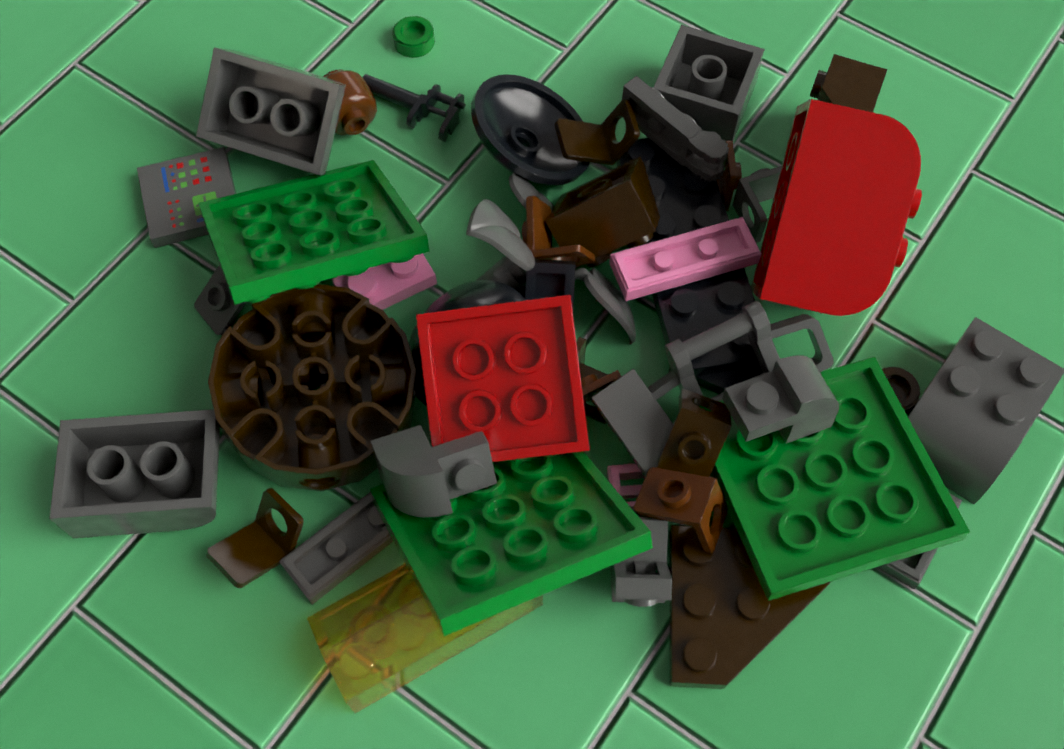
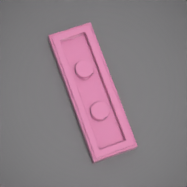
M743 217L612 253L610 254L609 264L625 300L630 301L758 264L761 252Z

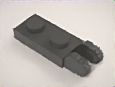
M635 76L623 86L622 100L631 101L639 130L680 165L686 166L695 175H700V179L703 178L705 181L709 180L710 182L720 179L725 167L723 162L728 156V143H725V140H721V136L716 132L702 131L691 116L680 112L663 97L659 90L648 86L639 77Z

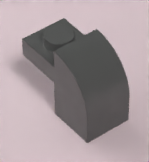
M801 355L776 360L773 371L725 388L722 397L746 442L777 430L785 443L803 438L831 427L840 407L810 357Z
M421 425L371 441L386 494L391 504L405 514L416 517L448 515L453 513L450 499L497 484L489 442L482 431L431 447Z
M638 515L651 531L653 548L611 566L612 602H626L633 606L647 607L653 606L656 603H665V600H671L672 577L667 565L668 521Z

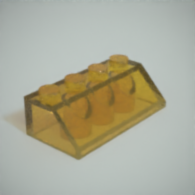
M403 564L307 617L320 652L345 702L357 713L543 605V595L447 636H443L406 564Z

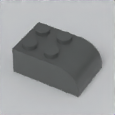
M214 47L196 137L317 175H324L328 166L346 85L323 76L243 52Z
M977 317L973 319L907 416L945 486L972 504L978 502L1008 464L1064 374V368Z
M214 409L60 420L49 519L72 538L179 531L201 527L210 523L216 517L220 426L216 420Z

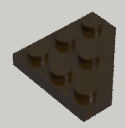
M672 525L670 529V574L672 577L670 600V687L726 688L760 652L827 588L830 582L768 601L736 528H722L714 552L709 553L704 552L694 526Z

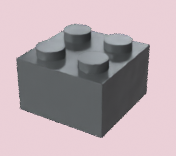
M681 25L654 88L659 90L663 97L680 112L691 116L702 131L716 132L721 136V140L734 141L756 85L765 49Z

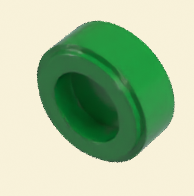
M405 17L399 20L393 28L394 46L403 56L410 58L421 57L428 54L434 47L433 26L423 17Z

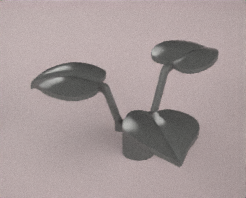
M515 173L509 176L512 192L525 208L527 196H536L549 205L552 211L554 205L542 193L536 190L529 181ZM484 199L473 209L466 235L489 243L506 257L499 260L476 281L492 280L504 283L515 289L525 298L526 271H530L535 266L533 253L523 239L520 238L519 230L512 220L495 203ZM585 268L575 270V280L583 281L597 301L622 325L628 333L630 345L635 342L636 329L634 317L628 302L620 290L596 268H592L590 271Z

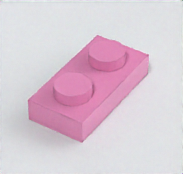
M423 253L415 255L414 258L407 262H389L368 268L359 275H342L332 279L334 286L350 288L369 298V303L382 310L437 284L436 274Z

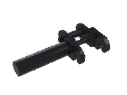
M368 74L362 77L373 95L410 109L406 121L407 127L414 129L415 121L420 122L423 117H427L432 112L445 118L438 134L439 140L445 142L448 138L447 134L452 135L460 122L459 112L466 105L463 94L459 93L455 98L441 93V86L435 84L431 90H428L427 96L424 94L418 95ZM437 101L449 105L447 111L434 107Z

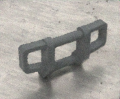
M754 301L742 307L743 313L684 342L676 339L664 345L672 371L647 388L656 400L677 385L680 391L686 389L703 395L694 376L691 360L747 334L763 372L757 376L773 371L776 360L780 359L772 339L802 329H807L812 341L815 355L811 359L819 372L830 368L834 360L818 320L808 314H801L770 324L763 306L759 301ZM724 392L712 397L711 399L716 401L723 400L722 397Z

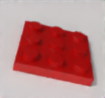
M571 295L416 314L432 447L482 431L489 442L492 462L590 450Z

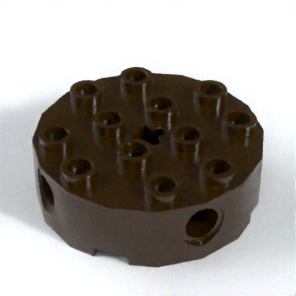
M317 284L308 289L294 288L272 294L264 301L253 303L251 305L252 310L241 316L233 328L229 326L216 344L208 379L216 420L226 439L249 469L282 487L325 491L361 481L378 468L371 441L409 429L412 424L416 396L414 389L416 368L406 334L392 317L389 318L382 309L369 303V298L350 288ZM316 383H321V384H322V385L320 386V389H318V390H312V389H313V384H316Z

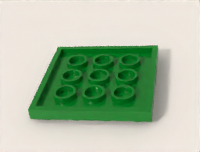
M374 160L326 171L324 175L313 174L198 203L202 219L234 305L243 302H261L272 294L294 288H312L323 280L342 275H359L371 267L389 262H407L414 258L415 255L430 252L427 233Z
M875 357L820 372L840 406L832 426L789 443L784 442L778 430L746 442L731 416L732 427L713 467L712 474L714 478H717L726 506L768 601L962 541L970 533L968 526ZM699 406L705 410L711 411L705 407Z
M584 451L493 462L497 484L450 499L453 513L438 517H416L405 514L391 504L383 484L370 489L374 505L443 636H447L653 548L649 528Z

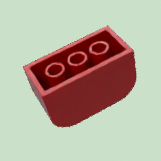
M810 99L797 106L760 249V261L756 265L751 284L752 292L759 299L834 316L856 314L869 308L879 300L890 283L894 267L899 268L903 264L908 248V239L903 238L908 218L913 219L916 216L922 197L921 189L916 188L921 171L920 150L914 136L907 127L886 115Z

